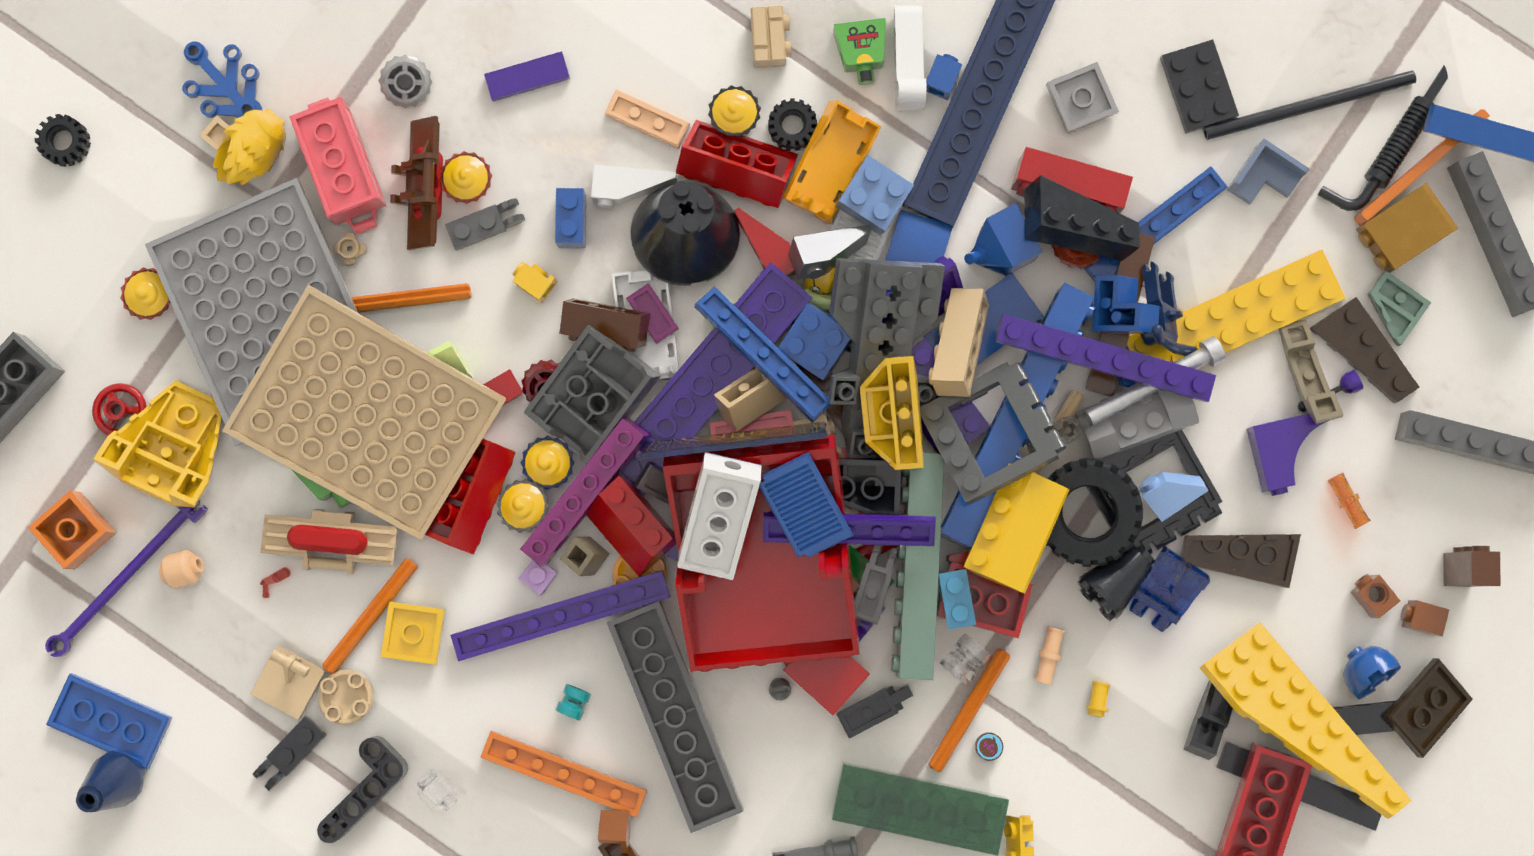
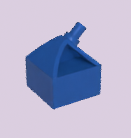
M1015 203L986 218L974 248L965 255L964 260L969 265L975 263L983 268L1007 276L1036 261L1042 250L1037 242L1025 239V219Z

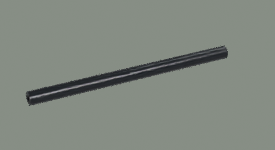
M1411 70L1209 125L1203 128L1206 140L1415 84L1416 74Z

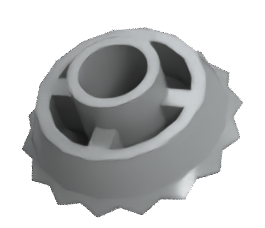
M406 54L401 57L395 56L391 61H386L385 67L380 70L381 76L378 80L381 85L380 91L385 95L386 100L391 101L395 106H402L404 108L409 106L416 107L419 102L425 101L426 96L430 93V86L432 84L430 71L426 69L425 63L420 62L417 57H409Z

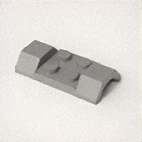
M1161 389L1093 426L1088 422L1084 411L1095 405L1075 413V417L1081 424L1089 443L1093 459L1110 457L1199 423L1192 398Z

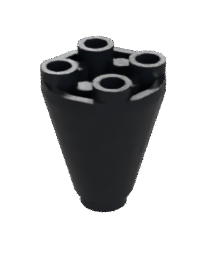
M1141 545L1136 549L1131 548L1129 551L1124 552L1122 557L1116 561L1111 560L1106 565L1097 566L1083 573L1077 582L1082 588L1080 592L1089 602L1095 600L1101 607L1099 609L1101 614L1111 622L1114 618L1117 619L1121 616L1152 568L1151 565L1155 560Z

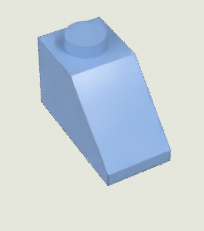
M1169 472L1151 475L1139 487L1143 498L1161 522L1208 491L1200 476Z

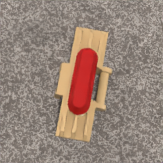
M324 509L312 510V519L265 514L260 553L303 557V570L320 568L346 571L347 574H354L356 562L394 566L398 528L352 523V520L355 519V512L334 513L325 512ZM313 551L345 554L346 560L312 556Z

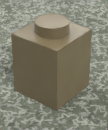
M575 537L560 560L578 576H592L597 573L610 553L591 537Z

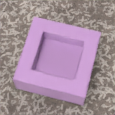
M532 560L518 579L539 595H542L558 573L547 564L541 567Z

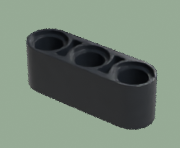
M1396 701L1333 707L1356 735L1394 731L1383 716Z

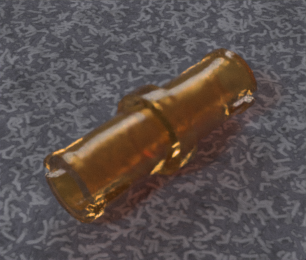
M1343 472L1327 480L1340 501L1338 503L1339 507L1344 508L1354 525V529L1371 521L1358 500L1360 496L1358 493L1355 494Z

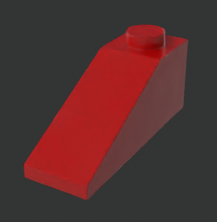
M735 209L734 213L763 269L771 262L788 277L795 275L796 272L788 253L790 249L789 242L742 209Z

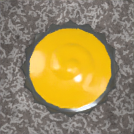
M527 479L522 481L515 480L512 484L506 485L505 490L499 493L500 499L496 503L499 508L497 515L501 517V523L507 525L509 530H516L518 533L523 531L530 532L533 528L538 527L549 509L547 504L548 497L544 493V488L539 487L536 482H530Z

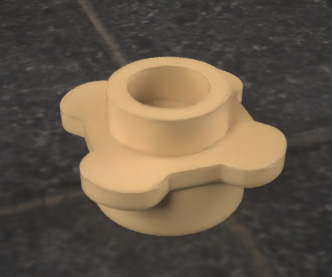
M349 232L333 246V251L344 258L346 265H353L359 255L365 254L366 246L356 240L354 233ZM349 246L352 247V250H351V251H348V250H347V248H348Z

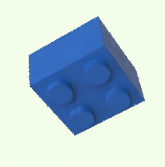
M807 303L778 349L820 379L826 380L852 341L830 314L813 303Z

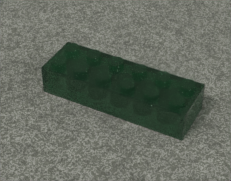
M842 762L831 819L998 856L1009 799L1001 795Z

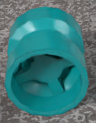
M566 684L563 690L564 697L562 701L558 702L555 710L570 718L581 720L584 714L583 706L589 702L592 694Z

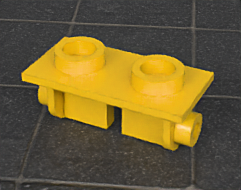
M1006 815L1004 834L1007 852L1005 856H1034V847H1025V842L1034 841V822L1031 821L1030 815H1020L1019 817Z

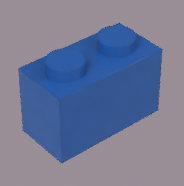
M556 188L555 243L558 248H586V193L584 188Z

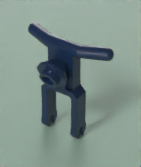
M1151 261V270L1147 264H1144L1142 274L1147 304L1160 306L1159 324L1152 327V334H1141V337L1148 346L1158 344L1174 354L1187 356L1198 350V348L1177 343L1178 331L1176 320L1183 317V313L1177 311L1173 283L1174 277L1166 271L1165 281L1161 273L1158 275V265Z

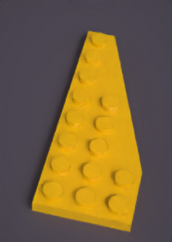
M1261 623L1255 625L1200 667L1201 671L1236 713L1244 718L1249 717L1259 724V729L1266 734L1270 732L1284 742L1283 746L1320 772L1324 770L1335 778L1334 782L1341 787L1347 786L1360 795L1359 799L1385 818H1391L1412 801Z

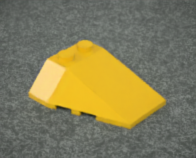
M175 380L149 402L150 405L138 415L135 413L130 417L129 422L117 432L113 431L106 438L93 460L122 483L171 506L195 507L209 484L222 417L213 397Z

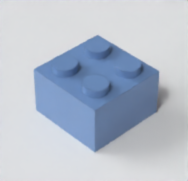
M868 155L835 204V207L863 225H871L872 230L881 235L886 231L914 184Z

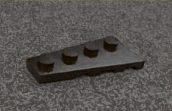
M1301 534L1184 536L1179 563L1290 588Z

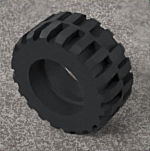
M1083 458L1064 464L1050 475L1049 480L1069 489L1068 495L1080 487L1094 486L1107 492L1113 499L1116 507V518L1112 527L1105 534L1095 538H1084L1073 533L1064 521L1062 507L1046 546L1053 550V554L1058 558L1061 556L1070 564L1074 565V563L1082 564V567H1091V565L1097 564L1099 566L1106 565L1111 560L1116 561L1122 557L1124 552L1129 551L1141 531L1143 503L1137 485L1134 484L1132 478L1127 473L1123 472L1119 466L1105 462L1102 459Z

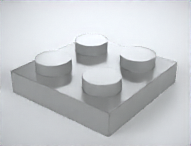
M1098 62L1051 80L1046 84L1067 134L1119 112Z

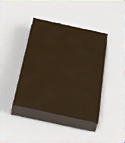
M1433 658L1384 714L1383 718L1418 758H1424L1473 698L1441 660Z

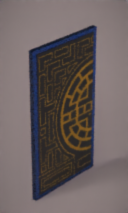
M816 422L645 442L636 453L635 458L636 460L823 439L827 437L826 423Z

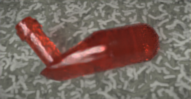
M283 567L261 580L260 585H263V598H269V584L279 583L291 575L289 568Z

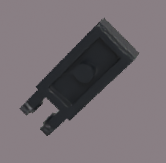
M305 716L266 756L267 759L252 775L257 779L263 776L272 764L280 771L271 777L264 786L270 791L308 756L326 737V734L308 716Z

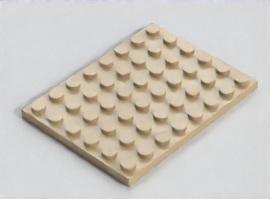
M307 285L222 432L415 538L422 540L506 401V398L314 287Z

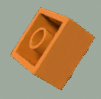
M69 490L28 527L61 567L71 570L78 568L117 533L82 492Z

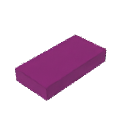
M649 283L626 298L633 310L650 313L648 333L656 345L679 330Z

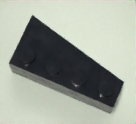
M1041 175L1024 189L1026 240L1123 261L1140 248L1139 222Z

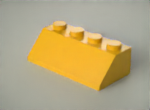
M1033 472L996 491L964 567L976 575L1025 594L1069 493V489Z

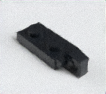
M908 685L897 691L894 690L893 686H890L836 714L850 739L898 714V711L904 708L901 702L912 697L913 693Z

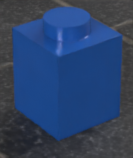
M937 54L926 79V92L945 100L949 99L962 67L957 58L949 54H943V56Z

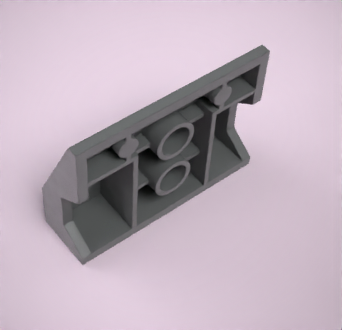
M587 325L524 413L547 433L564 440L579 453L582 462L587 464L623 418L631 417L661 375L640 358L592 326Z

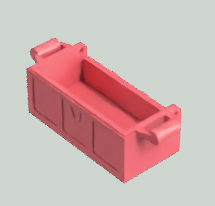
M327 97L309 104L307 110L289 116L327 218L335 225L347 222L356 234L377 227V210L387 205L347 103L341 97L331 101ZM372 213L373 217L353 224V219Z

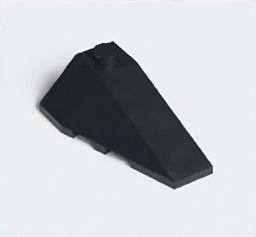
M839 458L844 507L866 515H900L902 470H895L886 460Z

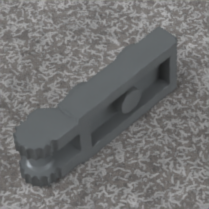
M513 198L445 224L454 249L456 251L506 232V229L524 222L525 217L523 214L513 215L504 221L500 213L516 208L519 205L518 200Z
M874 545L870 561L866 563L855 599L857 619L878 625L893 577V567L899 550L892 548L888 555L886 568L876 565L882 551V545Z

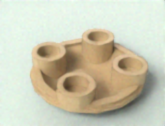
M339 670L321 681L318 703L328 721L339 725H351L362 720L369 713L373 704V689L369 680L363 674L354 670Z

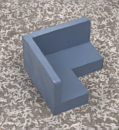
M1263 139L1256 145L1227 190L1247 204L1252 203L1264 184H1267L1287 198L1300 179L1307 174L1309 168L1266 139Z

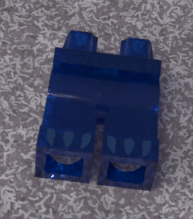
M1165 545L1156 557L1155 562L1151 565V570L1134 594L1129 606V610L1139 617H1142L1149 607L1157 613L1151 620V624L1161 632H1164L1172 623L1176 625L1202 590L1204 591L1210 583V577L1207 573L1189 561L1186 564V560Z

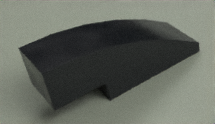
M1210 680L1197 708L1183 749L1207 760L1217 755L1223 731L1228 727L1233 710Z

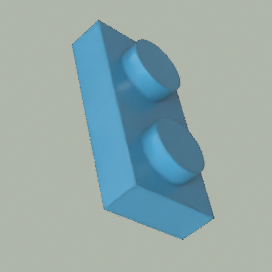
M966 569L940 573L938 580L947 630L976 625Z

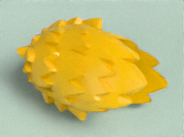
M269 108L264 111L251 110L246 112L244 116L235 119L234 124L223 131L226 136L219 145L213 161V168H217V181H226L228 185L240 182L241 185H244L255 176L257 178L266 171L270 172L275 160L279 159L280 151L284 150L286 141L285 120L278 117Z

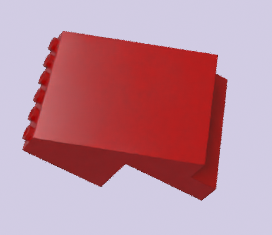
M835 435L664 453L663 472L678 556L705 452L762 465L761 481L764 480L762 474L809 452L841 513L845 514L839 454L836 450ZM759 488L733 580L677 568L675 588L690 671L708 672L713 669H736L743 666H765L772 663H794L802 660L818 661L824 658H847L852 655H859V635L849 544H835L807 558L805 554L797 557L790 543L763 542V512H772Z

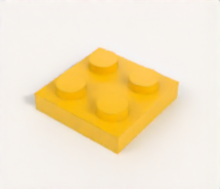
M389 602L381 657L437 665L446 609Z

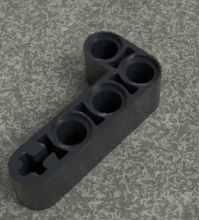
M373 736L365 739L360 744L359 755L373 771L319 823L317 834L323 842L334 843L343 838L406 776L408 772L406 760L383 737ZM371 742L377 743L380 747V753L377 757L370 755L368 752V745ZM390 762H395L399 766L400 771L397 777L389 775L387 771V766ZM369 782H374L379 787V794L376 797L371 796L367 791ZM349 802H354L359 807L357 816H351L348 813L347 805ZM340 819L344 821L335 829V833L331 835L328 832L331 828L330 825L338 822Z

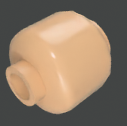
M184 549L164 556L159 565V576L164 584L174 589L193 585L201 577L203 562L191 550Z

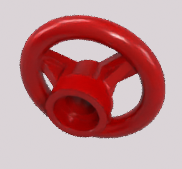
M123 383L112 384L101 390L96 396L92 406L93 420L99 430L109 436L113 431H118V429L114 428L119 420L127 415H134L135 413L138 415L147 407V404L141 392L135 387ZM115 392L129 393L135 398L138 406H127L123 400L118 399ZM107 397L108 400L103 405V413L108 418L105 424L101 417V406ZM120 405L121 412L116 415L115 408Z

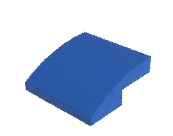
M901 210L885 260L937 263L935 260L945 254L953 227Z

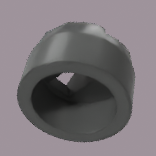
M776 678L770 683L769 693L775 700H785L791 693V685L784 678ZM787 686V692L773 693V687Z

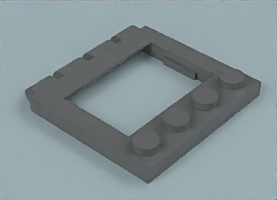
M1006 362L973 379L970 397L940 396L920 407L921 417L967 506L1058 460V453L1066 449L1057 430L1046 434L1055 425L1045 407L1041 406L1033 410L1042 403L1033 385L1028 383L1020 387L1027 383L1029 378L1019 362L1011 366ZM1000 385L1036 451L984 477L950 411L960 405L965 406L988 394L987 391Z

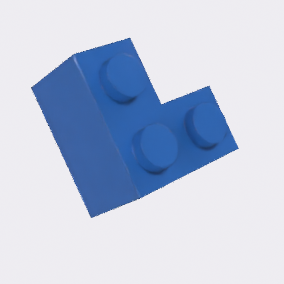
M1097 275L1095 277V309L1093 311L1092 331L1109 334H1152V327L1159 324L1160 306L1136 303L1137 278L1121 275Z

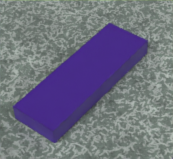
M562 51L484 74L493 102L570 79Z

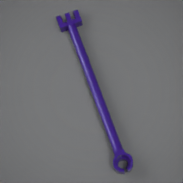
M200 501L197 502L195 507L176 506L180 511L64 632L47 639L45 644L47 652L57 650L56 644L59 641L64 643V648L61 651H55L50 656H65L70 651L73 638L188 518L193 523H197L208 511V508L202 505L195 512L194 509L199 505Z

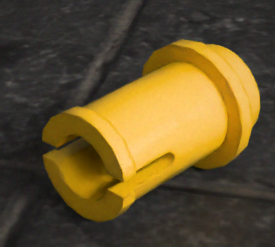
M1092 681L1089 706H1086L1088 715L1104 718L1105 712H1108L1106 703L1110 684Z

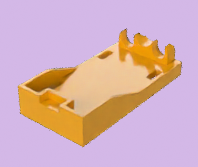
M838 100L828 101L782 197L785 201L826 224H831L838 210L835 204L871 150L882 127L867 117H862L852 111V108ZM803 170L805 171L804 176L801 177V182L799 183L797 182V180Z

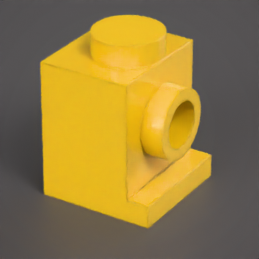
M521 262L513 272L515 277L512 281L515 285L540 303H543L558 282L552 275L547 279L546 275L548 273L536 264L530 267L528 264Z

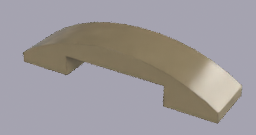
M1307 320L1293 322L1280 328V336L1292 377L1313 421L1317 424L1342 418L1344 414L1335 391H1330L1314 350L1315 340Z

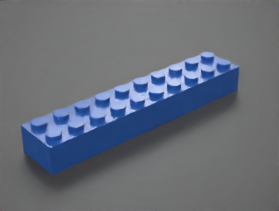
M1064 282L1056 291L1041 325L1082 336L1083 331L1079 328L1081 324L1084 325L1086 321H1089L1095 309V306L1091 305L1095 297ZM1027 351L1021 365L1029 381L1020 387L1031 383L1043 403L1044 399L1052 395L1059 382L1055 379L1057 373L1060 374L1061 371H1064L1068 363ZM1006 395L990 425L991 428L988 429L974 457L984 477L1008 466V464L1020 460L1022 455L1018 454L1020 448L1028 445L1030 441ZM1041 403V405H1039L1038 407L1034 408L1033 410H1035V409H1037V408H1039V407H1041V406H1044L1045 409H1046V405H1044V404ZM958 490L941 524V537L965 549L971 548L996 492L967 506Z

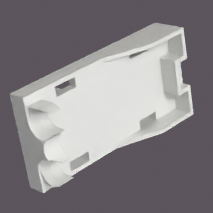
M647 271L611 274L616 307H619L618 297L623 296L624 308L633 310L626 298L649 283L661 302V291H666L668 303L662 302V304L673 319L669 283L657 279ZM647 333L646 346L636 349V352H631L661 375L658 381L671 379L679 370L675 333L657 345L650 334ZM668 344L673 345L675 357H669Z

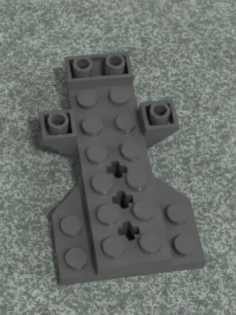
M836 258L829 314L846 332V335L852 341L848 369L831 377L828 403L843 405L841 422L848 458L883 459L865 442L860 386L885 358L911 356L913 341L937 321L945 265L941 263ZM892 286L893 291L889 295H886V291L891 290ZM887 314H889L888 320L883 323V317H887ZM883 341H885V346L882 349H878L879 344L883 345ZM917 374L920 406H923L935 400L936 392L933 385L929 383L928 376Z

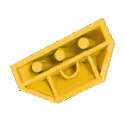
M914 356L885 358L860 386L865 442L895 470L924 468L922 424Z

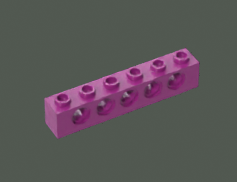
M623 418L520 550L541 567L549 564L586 517L598 494L616 479L649 437V434L630 418Z

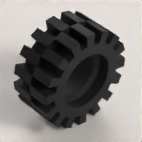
M790 98V101L787 102L782 100L780 105L776 104L774 110L770 112L768 120V131L772 141L776 142L780 148L785 147L787 151L791 149L798 151L801 147H807L817 126L815 111L811 110L809 104L805 105L803 100L799 99L798 102L795 101V98ZM796 115L801 118L803 128L799 133L792 135L783 130L782 122L787 116Z
M55 114L56 118L52 116L47 117V123L42 121L39 124L43 127L42 130L36 129L35 132L39 135V138L34 139L35 143L39 145L36 147L38 152L42 153L45 159L56 165L66 167V164L69 166L75 165L74 161L80 163L83 160L80 157L82 154L87 156L88 151L85 148L91 145L87 141L90 135L86 132L85 126L69 115L62 116L61 114ZM60 131H69L72 135V143L65 150H57L53 143L54 137Z

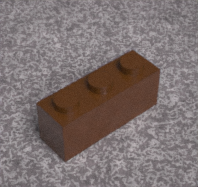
M572 298L563 301L559 334L568 335L569 340L576 341L587 325H590L629 352H636V349L646 346L650 313Z
M1490 546L1453 547L1452 553H1443L1444 586H1501L1500 552L1490 551Z

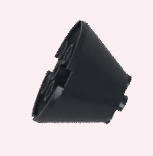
M678 181L675 184L664 186L652 192L642 201L633 216L630 235L635 256L647 272L669 284L691 286L693 283L705 280L708 282L719 276L729 267L738 250L740 228L733 208L720 194L702 185Z

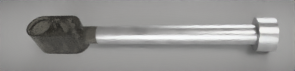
M1211 336L1199 342L1200 349L1174 363L1193 369H1198L1207 363L1213 367L1225 361L1226 354L1220 342L1214 336ZM1136 383L1075 417L1067 416L1053 422L1055 426L1050 431L1057 430L1059 432L1063 427H1070L1071 432L1061 436L1066 446L1073 442L1080 432L1159 389ZM1029 441L1027 449L1031 454L1036 450L1031 441Z

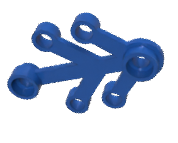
M193 41L186 45L184 48L185 58L193 65H200L217 85H199L193 80H188L182 87L184 94L189 98H197L198 96L229 97L235 104L217 105L212 100H205L200 106L202 114L208 118H214L216 115L236 116L239 118L244 116V109L248 106L252 107V110H262L261 104L255 100L256 81L260 76V72L253 64H246L241 69V75L246 80L244 97L237 91L238 64L242 57V52L236 45L229 44L223 50V55L227 59L226 78L208 59V50L200 42ZM198 48L197 55L191 56V50ZM235 49L237 51L236 55L229 57V52ZM249 69H254V75L251 77H247V71ZM195 85V92L188 93V88ZM213 105V111L206 113V107Z

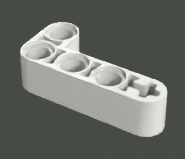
M894 6L896 110H924L926 104V78H924L922 6Z

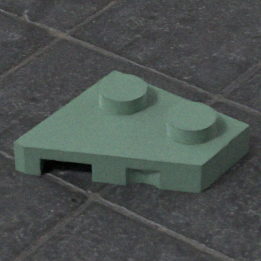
M1387 271L1381 274L1367 294L1397 346L1403 344L1431 304L1429 300Z

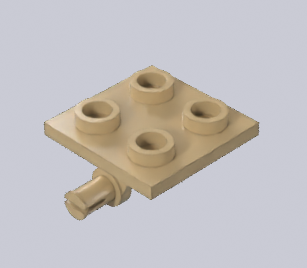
M276 645L250 695L300 720L326 670L282 646Z

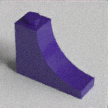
M1305 414L1246 429L1262 493L1271 491L1272 496L1288 493L1287 487L1296 485L1294 465L1298 450L1305 438L1315 428L1328 421L1316 424L1310 414Z

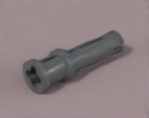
M851 836L850 840L838 842L827 840V842H824L825 845L773 852L772 855L858 856L855 836Z

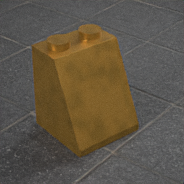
M1425 183L1356 230L1359 233L1358 239L1361 244L1369 248L1375 256L1373 259L1378 268L1390 273L1459 228L1428 184Z

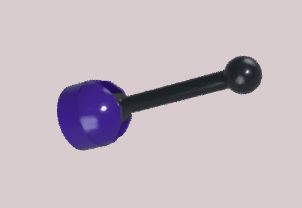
M1351 370L1341 377L1340 386L1330 391H1335V394L1340 391L1353 394L1363 390L1364 387L1356 371ZM1303 401L1299 402L1298 410L1301 412L1307 411Z

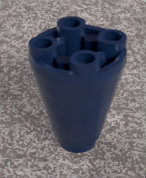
M109 751L99 757L90 767L77 792L76 804L78 808L83 812L91 813L123 807L133 802L142 792L143 776L145 774L143 766L128 755L115 751Z

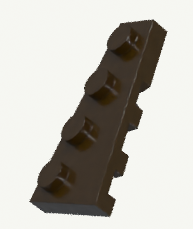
M1357 297L1310 327L1314 334H1318L1325 340L1331 349L1341 354L1355 370L1358 369L1368 378L1367 380L1393 403L1399 402L1420 388Z

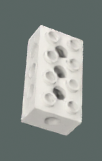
M705 452L679 550L677 568L733 580L759 489L762 465Z

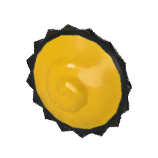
M730 85L727 89L721 88L718 94L713 95V100L709 103L710 111L708 116L711 119V125L716 127L719 133H724L727 137H740L741 135L748 134L750 130L756 128V123L760 119L759 112L761 107L758 104V98L753 96L751 90H745L742 86L734 87Z

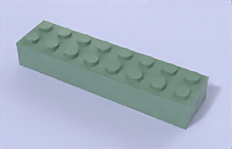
M923 453L924 468L902 469V477H906V486H903L901 491V504L905 505L904 514L901 515L935 516L934 546L898 545L897 547L899 549L897 560H902L901 570L896 571V587L900 588V599H895L894 615H899L898 627H893V643L897 644V654H892L891 671L896 672V677L900 679L933 680L944 460L941 454Z

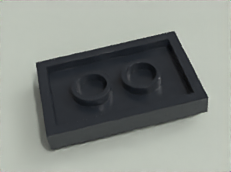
M1213 39L1164 54L1160 57L1185 134L1203 129L1209 125L1235 119L1239 116Z

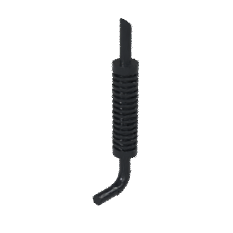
M1443 65L1423 97H1414L1408 110L1405 111V114L1387 139L1379 155H1377L1373 164H1371L1364 175L1368 183L1362 193L1355 199H1348L1323 186L1318 196L1338 206L1340 209L1357 211L1364 208L1370 202L1378 187L1385 189L1388 186L1396 170H1398L1402 161H1404L1416 142V139L1422 133L1430 105H1435L1433 101L1448 79L1445 65Z

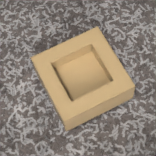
M216 115L199 137L217 151L226 136L223 131L229 125Z

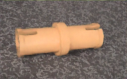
M1048 626L1043 650H1039L1038 654L1041 658L1035 681L1052 685L1057 660L1060 661L1061 659L1059 651L1065 630Z

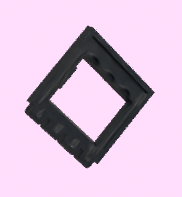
M1183 430L1102 459L1105 462L1119 466L1126 473L1173 446L1187 474L1200 476L1208 489L1202 496L1163 522L1156 518L1142 526L1139 536L1131 548L1136 549L1141 545L1152 554L1153 551L1149 543L1152 542L1155 548L1159 550L1177 540L1173 529L1176 528L1182 537L1201 526L1196 516L1200 515L1203 522L1207 523L1222 514L1218 504L1223 501ZM1086 486L1107 525L1111 528L1116 518V507L1113 499L1110 498L1107 492L1098 487Z

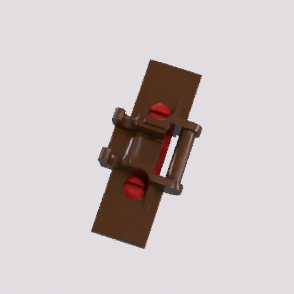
M438 116L410 122L409 161L401 162V166L391 165V174L406 176V191L401 192L400 195L391 194L390 203L408 206L407 250L435 247L437 239V220L441 217L443 179V156L439 152L440 123L438 122Z

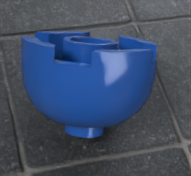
M1359 646L1347 655L1349 661L1344 667L1343 677L1349 691L1360 700L1375 692V687L1384 680L1388 682L1401 669V666L1395 656L1384 648L1370 646L1362 649Z

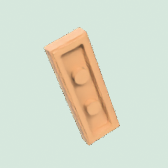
M618 90L615 91L605 111V116L679 149L690 126V123Z

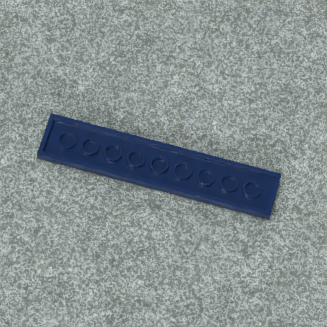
M1055 0L995 1L903 207L954 227Z

